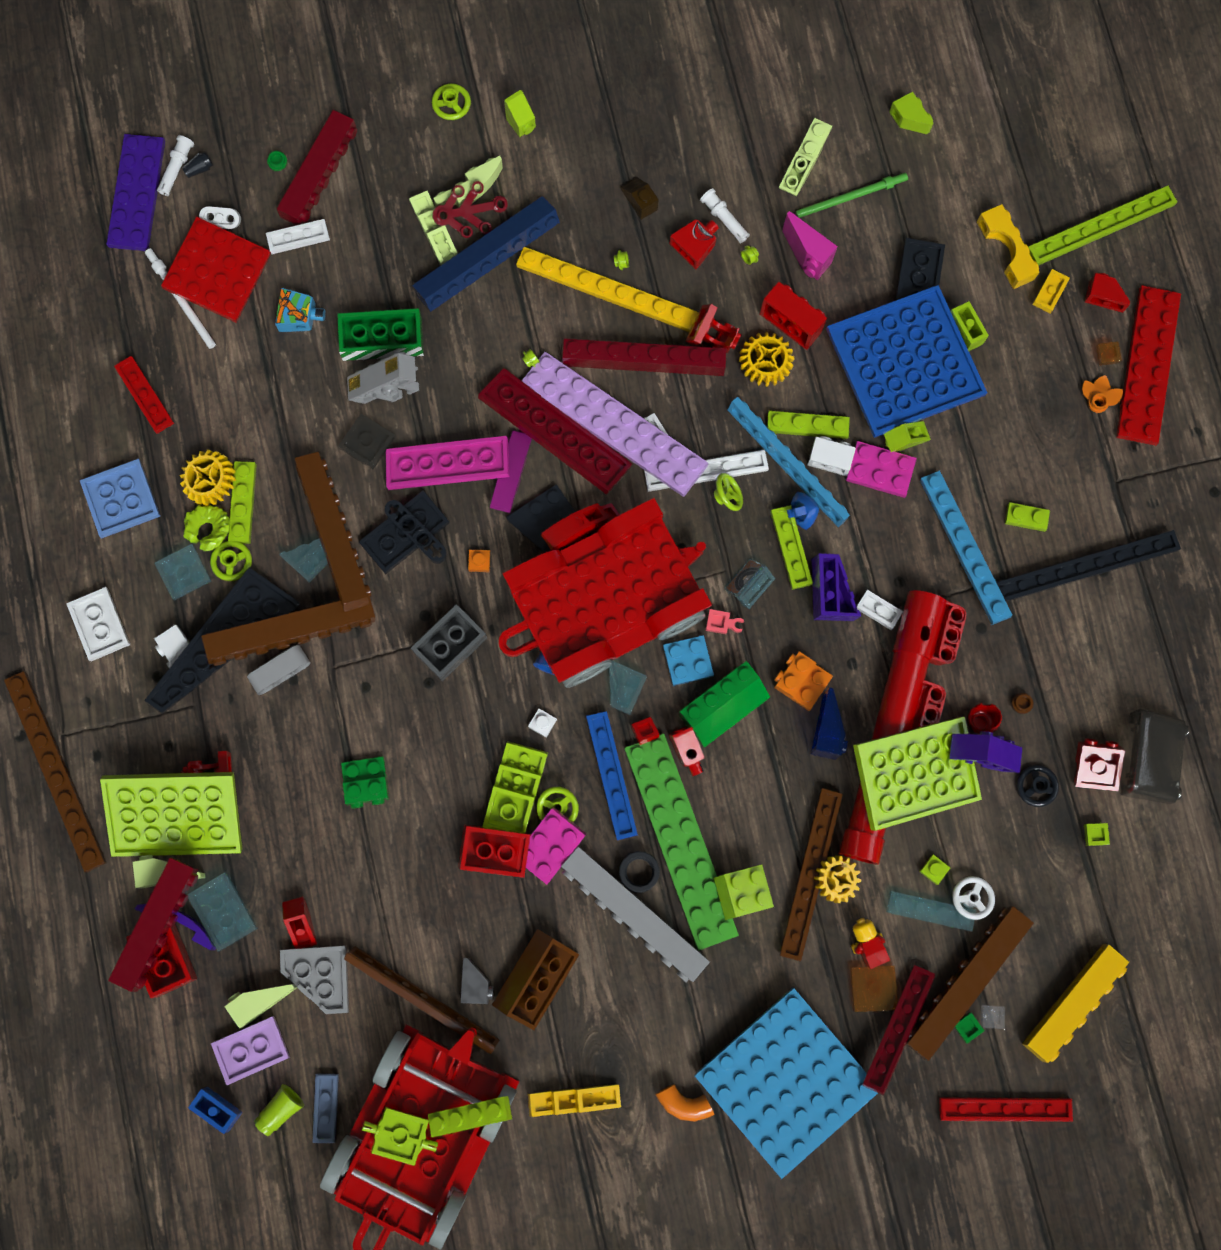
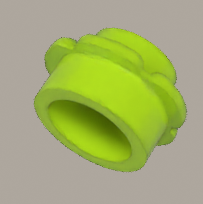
M745 246V249L741 251L743 261L748 265L758 262L759 253L757 249L753 246Z
M621 250L618 251L617 255H614L615 266L619 267L620 270L629 267L628 254L626 251L621 252Z
M531 349L527 352L523 351L525 356L522 359L529 368L531 366L536 367L535 365L540 361Z

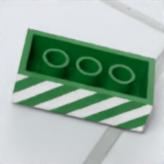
M420 309L338 314L339 353L343 361L388 358L395 352H405L409 356H424Z

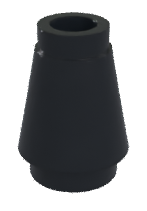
M204 151L196 154L182 169L186 176L190 178L209 171L213 163Z

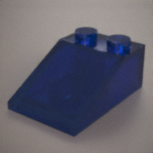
M829 687L822 696L810 754L836 760L846 752L848 741L845 740L846 734L834 689Z

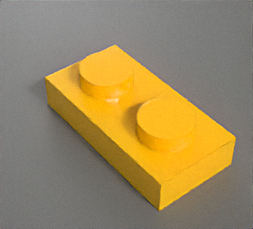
M1052 269L1032 305L1051 314L1070 278Z

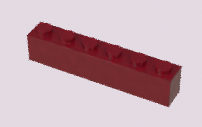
M335 110L331 112L277 207L280 218L295 225L304 224V222L309 220L311 209L314 205L318 204L320 193L323 189L327 188L332 172L337 170L341 156L346 154L350 140H353L357 134L354 119Z
M169 858L108 979L109 982L130 992H138L139 989L141 990L147 981L145 976L149 968L152 969L158 959L156 954L159 948H163L168 939L166 934L169 928L175 925L178 919L176 914L179 908L185 905L188 899L186 894L190 886L193 887L198 879V869L177 859Z

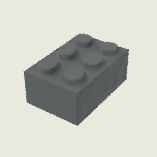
M456 604L411 647V650L443 682L487 639V636Z

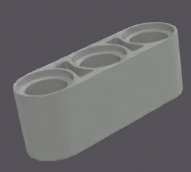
M296 645L251 672L247 678L257 695H262L308 667L311 662L301 646Z

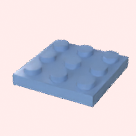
M139 459L80 480L96 529L101 538L160 517L149 482Z

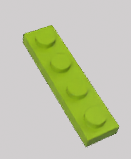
M768 411L767 428L775 434L848 439L850 417Z
M234 461L236 473L233 476L236 481H233L234 489H232L228 542L251 543L257 466L255 462Z
M790 505L773 509L770 513L791 589L793 590L810 586L813 582L795 517L788 518L787 510L792 509Z
M503 1096L428 1114L431 1137H437L512 1120L509 1097Z

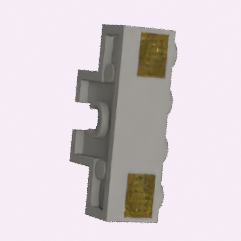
M395 352L392 356L383 358L380 362L370 364L367 368L358 370L355 374L348 376V400L363 404L377 398L394 402L402 398V390H399V388L407 390V394L419 391V383L414 382L416 381V371L418 370V367H415V357L406 355L405 352Z

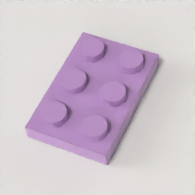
M274 1016L211 1043L226 1085L290 1058Z

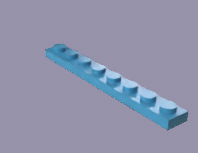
M739 397L734 399L728 408L731 415L799 487L817 502L819 508L833 523L840 527L850 516L846 508L839 504L833 498L832 493L819 483L817 477L812 475L805 468V465L794 457L790 449L777 439L776 434L763 424L762 419L749 409L746 402L741 401Z
M938 471L921 478L920 482L991 624L994 625L1011 618L1012 613L941 472Z

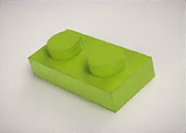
M1009 502L1005 524L1045 532L1048 527L1050 510Z

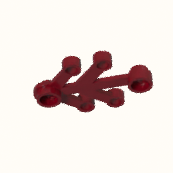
M479 181L471 184V190L461 206L452 209L457 198L462 197L465 193L461 185H455L446 203L437 206L433 210L432 217L434 222L440 226L448 224L458 231L463 238L471 237L473 230L470 226L460 224L454 217H463L477 227L482 234L491 232V224L481 221L473 214L489 210L497 213L504 212L507 209L508 203L504 197L496 196L491 202L471 206L477 194L482 193L484 190L483 184ZM475 184H479L480 190L478 192L474 189ZM457 187L461 189L460 195L455 193ZM499 200L503 202L502 208L497 206ZM442 211L446 214L445 219L440 218V213ZM484 224L488 226L487 232L482 230ZM465 228L469 230V234L467 236L463 234V230Z

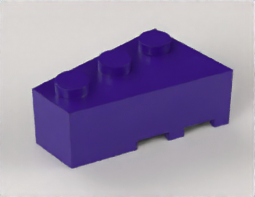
M818 554L812 559L814 620L854 621L861 617V613L857 610L853 599L855 598L853 591L851 592L849 588L848 578L839 554Z
M980 731V735L952 734L949 759L965 760V763L973 764L974 761L981 764V767L1000 772L1020 773L1023 748L1015 745L1014 741L1004 740V737L993 736L992 732Z

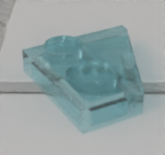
M611 661L612 664L609 667L611 707L631 715L647 676Z

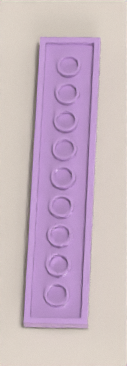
M547 352L543 353L539 358L540 362L535 365L536 367H532L522 380L523 383L594 436L683 497L708 467L707 461Z

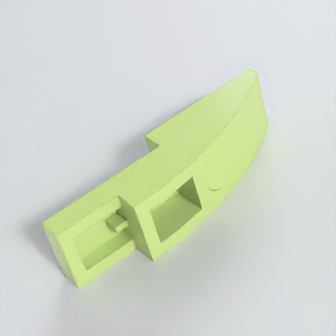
M814 118L779 189L797 197L823 149V145L832 129L831 125Z
M500 156L490 158L484 164L472 167L465 173L466 182L456 184L461 185L465 193L462 197L457 198L454 205H457L458 208L461 206L471 190L470 187L473 182L479 181L484 186L483 192L477 194L473 202L478 200L493 185L503 168ZM479 184L474 185V189L477 192L480 190ZM458 187L455 189L456 195L461 194V189ZM452 189L442 191L433 198L435 207L446 203Z

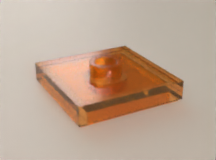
M895 965L877 966L873 969L869 967L850 968L854 1012L896 1009L898 1000Z

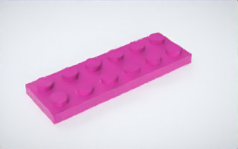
M507 436L386 449V487L388 490L510 477Z

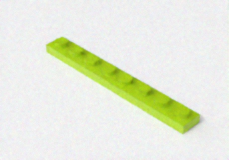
M1165 186L1028 247L1029 254L1039 266L1176 205L1177 200L1169 186Z

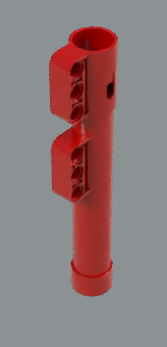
M917 590L908 592L892 651L894 656L871 740L940 721L946 698L945 689L940 685L926 681L925 677L929 663L941 666L952 663L955 660L966 620V611L963 607L948 602L943 597L933 593ZM952 612L955 614V620L951 617ZM946 632H949L950 640L946 637ZM942 651L945 653V659H944V660H943L942 657H941V652H942ZM931 691L935 694L934 700L931 698ZM926 710L930 714L929 720L925 716ZM860 781L848 829H845L839 854L857 861L879 865L885 843L883 838L886 828L876 831L870 829Z

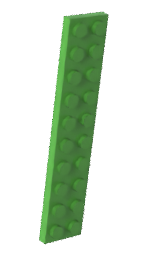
M661 734L659 738L642 745L636 743L625 747L624 750L698 951L739 936L733 918L725 920L714 881L717 875L665 735Z

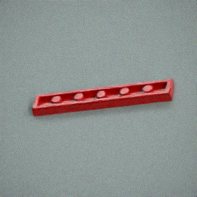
M939 1097L941 1121L1073 1122L1071 1098Z

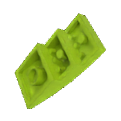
M507 741L483 827L526 833L548 752Z

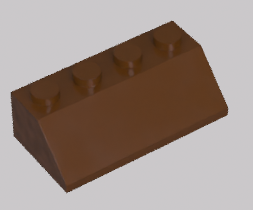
M537 929L492 1003V1006L506 1016L535 1030L580 954Z

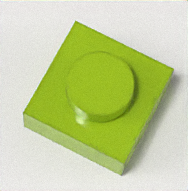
M1108 823L1084 825L1086 846L1110 845Z
M933 854L919 872L938 885L950 867Z

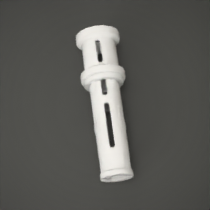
M178 135L176 138V146L170 152L171 160L157 188V191L162 195L165 193V196H169L182 164L187 162L189 150L194 146L193 141L181 135Z
M714 188L708 190L701 197L700 201L709 207L713 216H718L739 243H743L750 234L726 208V202L720 200L715 194Z

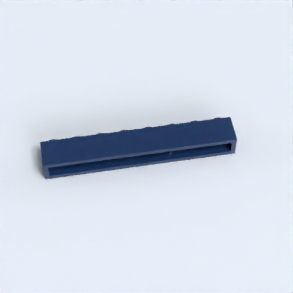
M543 196L412 285L418 298L430 312L441 306V304L559 224L560 221L556 209Z

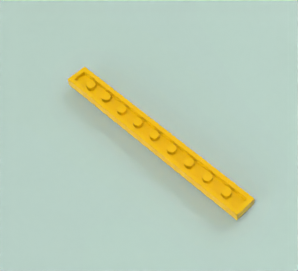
M527 247L523 248L516 264L520 269L690 332L699 314L697 311Z

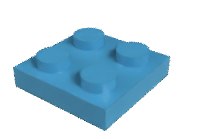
M704 635L663 645L673 686L714 676Z

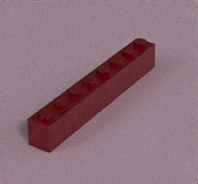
M564 339L562 359L563 364L567 367L724 376L726 348Z

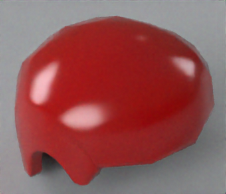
M980 703L969 711L967 717L970 729L979 735L980 731L993 733L1001 724V711L994 704L983 705Z

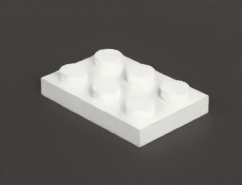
M102 588L67 603L89 661H94L130 645L108 588Z

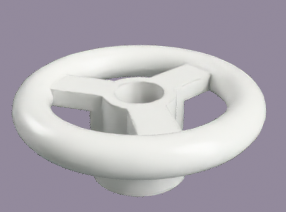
M975 876L965 877L956 884L953 890L954 906L962 916L978 920L986 917L993 910L995 904L994 891L984 879ZM975 883L973 890H969L962 896H959L960 890L964 885ZM982 887H984L988 894L987 907L980 901L979 893ZM970 895L975 897V902L970 900ZM961 903H963V905L967 908L976 907L979 910V913H971L966 911L962 907Z

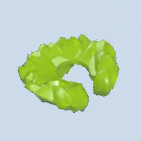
M198 505L195 510L186 513L183 536L190 543H198L200 541V549L203 551L214 550L220 546L230 530V518L227 516V512H224L223 509L217 506ZM205 523L212 524L213 530L211 534L199 540L197 535L200 526Z

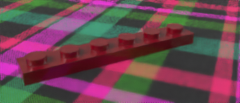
M914 965L865 1077L864 1087L884 1096L935 978V973Z

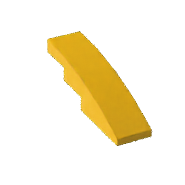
M619 1085L528 1094L529 1117L620 1108Z

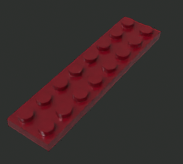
M505 368L478 395V399L606 495L632 466L631 462L545 400L540 394Z

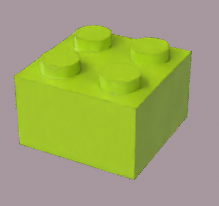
M762 865L714 878L725 920L774 907Z

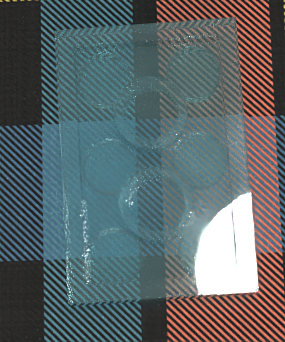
M225 872L187 894L218 952L258 929L228 874Z

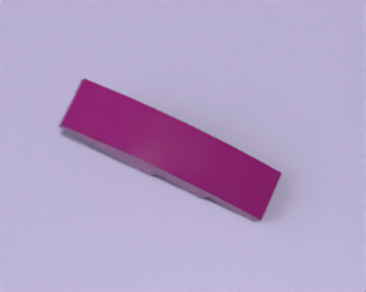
M512 431L508 443L510 477L497 479L490 504L492 509L508 513L512 509L532 442V438L524 433Z

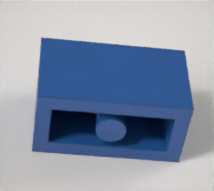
M209 1087L202 1088L188 1107L223 1134L231 1130L243 1113Z

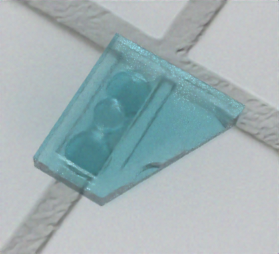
M320 539L279 554L309 583L328 564Z

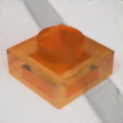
M1119 342L1100 343L1096 346L1100 365L1117 364L1122 361Z

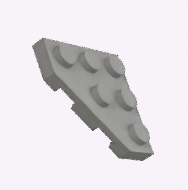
M347 946L280 950L281 973L325 1014L349 1012L347 961L344 960L347 954Z

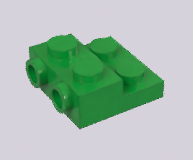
M384 757L341 763L345 804L347 806L350 805L351 809L364 807L363 803L372 802V805L385 804V800L390 799Z

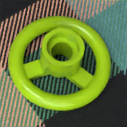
M445 84L439 87L432 97L433 110L439 117L446 120H457L463 117L471 105L469 93L458 84ZM459 92L464 96L465 105L463 109H461L458 105ZM442 94L443 99L438 100L439 96ZM447 106L453 108L456 113H444L439 107Z
M720 473L716 479L715 499L720 505L724 504L732 511H739L743 505L740 487L732 476L727 473ZM734 499L737 504L734 505L729 500Z
M226 541L221 543L218 548L214 549L210 559V565L214 574L225 581L239 580L247 569L251 568L252 564L249 549L240 542ZM228 547H236L242 552L236 554L232 550H222ZM218 556L221 563L227 568L226 574L222 573L217 567ZM230 557H233V561L231 563H227V560ZM246 559L244 568L239 573L233 575L234 566L237 565V562Z
M551 787L545 790L537 802V813L540 820L542 821L545 818L543 806L552 809L553 807L556 808V804L561 805V811L559 812L564 814L568 811L569 803L571 802L572 813L568 819L574 822L579 811L578 802L574 794L563 787ZM553 793H561L567 796L565 798H556L553 801L546 799Z

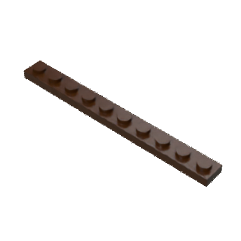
M23 671L5 679L6 687L84 872H89L106 864L107 862L27 673Z

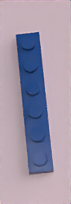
M607 711L586 716L616 839L618 841L638 836Z

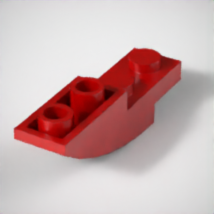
M596 503L560 520L542 532L541 536L551 550H556L585 539L588 534L598 531L603 525L620 514L612 503L603 506Z

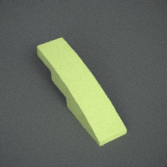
M428 191L409 198V201L440 265H443L458 253L445 225L440 226L434 222L432 213L435 206Z

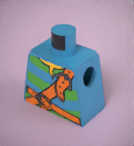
M281 288L275 325L279 332L312 330L313 320H325V309L315 308L316 303L313 297Z

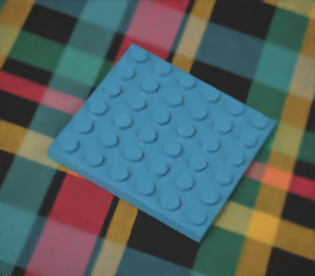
M794 988L790 989L694 1074L781 1179L878 1094L863 1086L867 1073Z

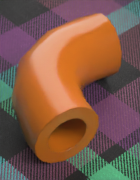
M675 1084L655 1094L664 1109L679 1120L695 1122L714 1115L705 1094L694 1099L686 1098L680 1094Z

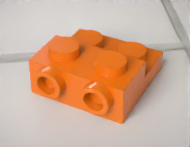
M799 651L797 655H791L786 662L789 665L785 672L781 670L774 680L777 682L775 689L810 711L833 676Z

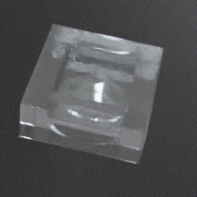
M981 1005L982 1028L1005 1029V1007Z

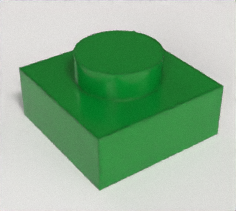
M971 1012L962 1017L954 1027L966 1044L984 1032V1029Z

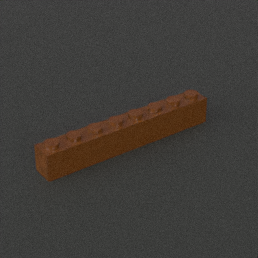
M319 452L294 458L296 470L344 612L369 605L368 597H371L368 584L364 585L362 579L365 578L362 566L358 567L356 560H359L356 548H351L352 536L349 529L345 530L344 524L346 519L343 511L339 512L337 506H340L337 493L333 494L331 488H334L331 476L326 475L325 471L328 470L325 458L321 459Z
M368 597L369 605L344 612L341 601L202 635L208 662L218 666L225 664L226 660L245 659L248 657V654H265L269 652L268 649L275 647L277 649H284L289 647L291 643L298 642V644H304L314 637L323 639L331 636V633L334 632L347 633L353 627H369L375 622V614L370 597Z
M1014 906L1004 907L998 913L997 918L999 919L994 925L988 926L984 932V935H986L984 939L974 944L971 949L973 952L971 956L961 961L958 965L960 970L955 976L951 975L944 984L946 986L942 993L938 992L931 1001L933 1003L929 1010L925 1009L919 1016L918 1020L920 1022L915 1028L913 1027L906 1045L924 1060L929 1061L1034 924Z

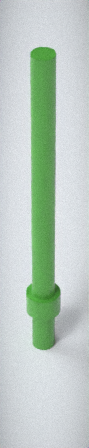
M907 173L894 177L888 176L880 182L795 211V215L801 218L884 188L885 190L893 188L894 185L908 180Z

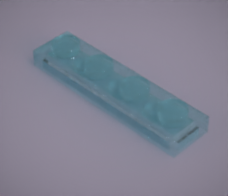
M890 891L886 913L973 931L974 920L962 916L954 905ZM963 907L968 912L976 913L974 909Z

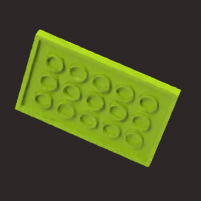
M957 717L853 745L871 830H880L982 800L974 761L973 764L965 763V760L949 759L952 734H968L965 717Z
M234 772L102 775L100 782L111 857L241 853L242 842Z

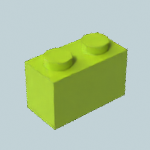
M970 301L952 309L951 314L968 351L983 345L989 335Z

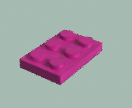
M857 441L846 481L905 498L916 458Z
M553 807L530 836L526 868L547 885L587 834Z

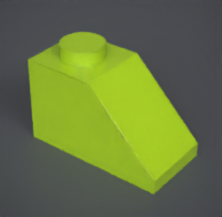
M519 90L505 99L504 102L506 120L517 135L521 137L524 134H530L536 127L535 116L523 92Z
M924 421L902 424L884 434L885 443L890 452L902 451L931 440Z

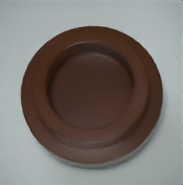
M1019 693L1013 697L1012 707L1017 713L1026 714L1033 708V699L1026 693Z

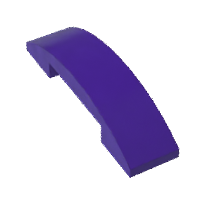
M146 904L137 905L135 909L143 912ZM178 910L176 914L178 915L177 922L196 932L192 940L209 950H216L217 945L210 933L194 918Z

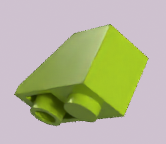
M913 92L892 103L889 112L899 128L923 134L930 133L933 126L932 116L925 111L922 101Z

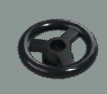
M1032 765L1020 773L1017 779V791L1021 799L1028 805L1044 807L1052 803L1057 797L1059 783L1056 775L1049 768L1042 765ZM1039 771L1045 773L1051 779L1052 787H1050V782L1046 777L1039 776ZM1029 773H1032L1033 781L1031 788L1024 792V779ZM1037 782L1041 784V789L1036 787ZM1034 793L1050 794L1048 798L1041 801L1030 798Z

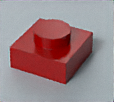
M651 717L631 725L639 745L659 738V732Z

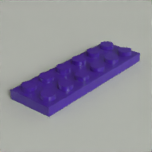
M124 134L106 244L109 248L139 251L149 249L158 193L157 188L159 186L166 142L162 137Z

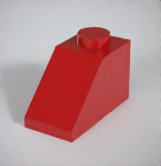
M1095 273L1089 281L1085 303L1122 313L1130 305V300L1115 278L1109 277L1105 273Z
M304 897L282 902L283 921L295 949L317 945L310 912Z

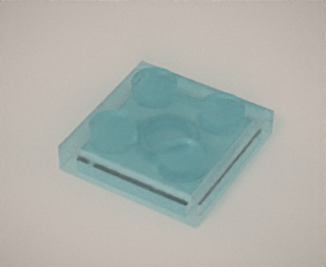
M193 544L154 563L173 600L211 582Z

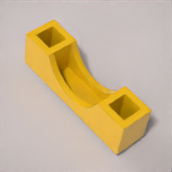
M1001 204L981 213L977 224L985 239L999 240L1010 251L1011 262L1004 273L1012 288H1018L1035 280L1039 274V266L1030 256L1027 244L1023 243L1019 229L1013 225L1009 211L1005 210Z

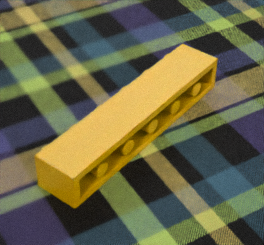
M1109 944L1102 945L1022 1044L1042 1062H1053L1059 1056L1060 1052L1058 1050L1062 1045H1067L1072 1040V1033L1075 1029L1085 1024L1087 1014L1090 1011H1094L1100 1005L1099 999L1113 989L1114 985L1112 983L1116 978H1121L1126 973V966L1129 961Z

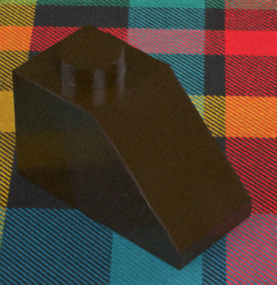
M636 177L620 187L641 220L658 210L659 199L648 183Z

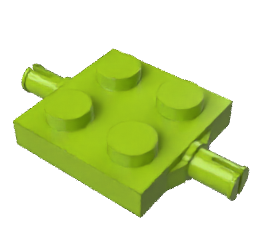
M385 1107L382 1118L377 1125L364 1121V1126H362V1131L374 1134L372 1154L415 1166L418 1154L422 1148L435 1152L438 1146V1142L426 1139L425 1132L429 1122L428 1119Z

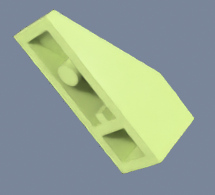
M147 855L141 856L139 861L133 862L135 888L142 889L156 886L167 861ZM197 872L198 879L205 878V873Z
M291 984L242 994L237 992L228 999L230 1003L224 1007L237 1026L243 1028L294 991L297 986Z

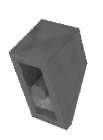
M463 958L461 1003L488 1004L489 999H493V986H489L490 981L469 958Z

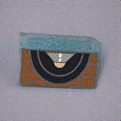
M750 559L727 585L725 590L727 593L737 597L744 607L750 609L775 580V577L765 565Z

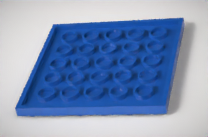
M939 285L829 325L826 328L874 438L902 424L920 421L987 394L986 388Z

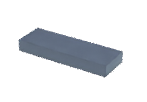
M316 1074L313 1143H336L339 1074Z

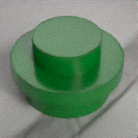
M279 151L271 152L267 159L268 166L274 171L283 170L288 162L285 154Z

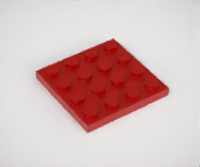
M196 217L161 287L168 292L237 323L271 252Z

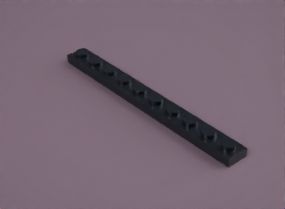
M1172 530L996 583L1005 601L1008 602L1181 550L1175 531Z

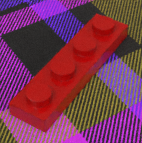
M132 356L114 366L156 434L175 424Z

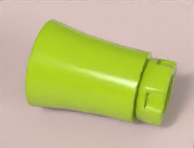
M282 1084L275 1096L254 1120L255 1126L260 1132L270 1136L293 1114L304 1107L302 1099L293 1089Z

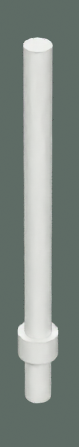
M151 248L147 249L145 254L152 263L151 267L164 281L168 273L165 264L157 258ZM173 294L208 348L215 347V342L186 299Z

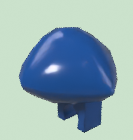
M797 492L791 501L792 509L787 510L788 518L795 517L796 524L807 530L814 524L819 513V506L809 495Z

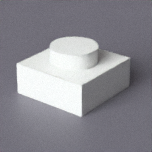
M538 709L528 728L547 738L557 719Z

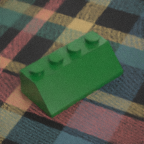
M746 661L679 712V716L687 726L693 728L697 740L705 748L767 701L770 695L760 677Z

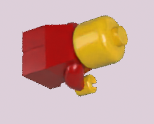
M858 919L857 923L853 926V932L859 943L851 945L853 953L862 954L865 965L870 969L890 961L886 948L883 945L885 939L881 933H877L873 922L869 919Z

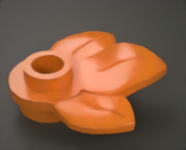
M1106 375L1098 378L1094 384L1084 381L1082 386V393L1088 399V406L1095 413H1102L1108 406L1116 405L1123 395L1122 389H1111ZM1095 401L1100 402L1101 406H1097Z

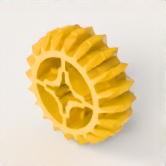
M768 332L764 333V337L758 333L756 339L751 336L749 342L744 343L743 347L745 349H741L740 354L742 356L739 358V362L743 363L740 367L741 370H746L744 373L745 377L751 375V382L756 379L758 380V386L761 385V382H765L766 387L769 386L770 381L774 386L777 384V379L783 382L784 376H789V370L793 368L791 362L794 361V356H791L793 350L788 348L789 343H782L783 337L776 339L775 333L772 334V337H768ZM755 350L758 359L753 365L750 355ZM779 354L781 355L783 364L780 368L777 367V362L775 360L777 359V356ZM763 357L769 358L770 361H764Z
M207 450L206 453L199 451V456L192 455V461L186 460L187 468L182 467L185 474L179 476L184 480L180 483L184 487L183 492L188 495L190 500L195 501L199 505L209 506L210 503L217 505V499L224 501V495L230 496L228 490L229 488L234 489L231 482L236 481L235 477L232 476L236 472L232 468V462L228 461L225 455L211 450ZM204 474L208 475L209 479L212 480V482L207 480V477Z

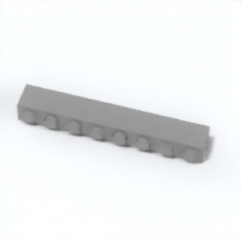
M579 847L561 866L564 869L562 874L571 882L573 879L580 883L578 888L587 896L590 893L597 899L594 902L603 910L606 907L613 912L611 917L619 924L624 922L628 925L629 929L627 931L636 939L640 936L645 940L644 946L652 953L657 951L661 954L660 960L669 968L673 965L678 969L677 975L685 982L688 980L694 982L710 963Z

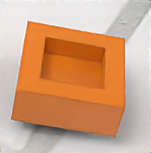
M469 550V572H490V550Z

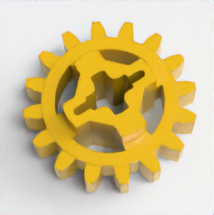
M835 856V858L827 857L828 862H821L823 868L816 869L820 875L814 877L815 880H819V884L815 887L822 889L820 896H826L827 901H833L834 903L848 902V897H855L853 891H859L860 889L856 886V883L861 882V879L856 877L860 871L854 870L856 864L849 863V858H842V856Z

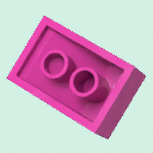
M789 211L786 215L782 232L804 273L818 280L831 265L838 246Z

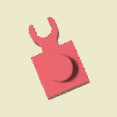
M710 609L706 631L727 634V629H731L736 633H741L742 629L736 628L735 623H743L744 620L742 618L729 619V612Z

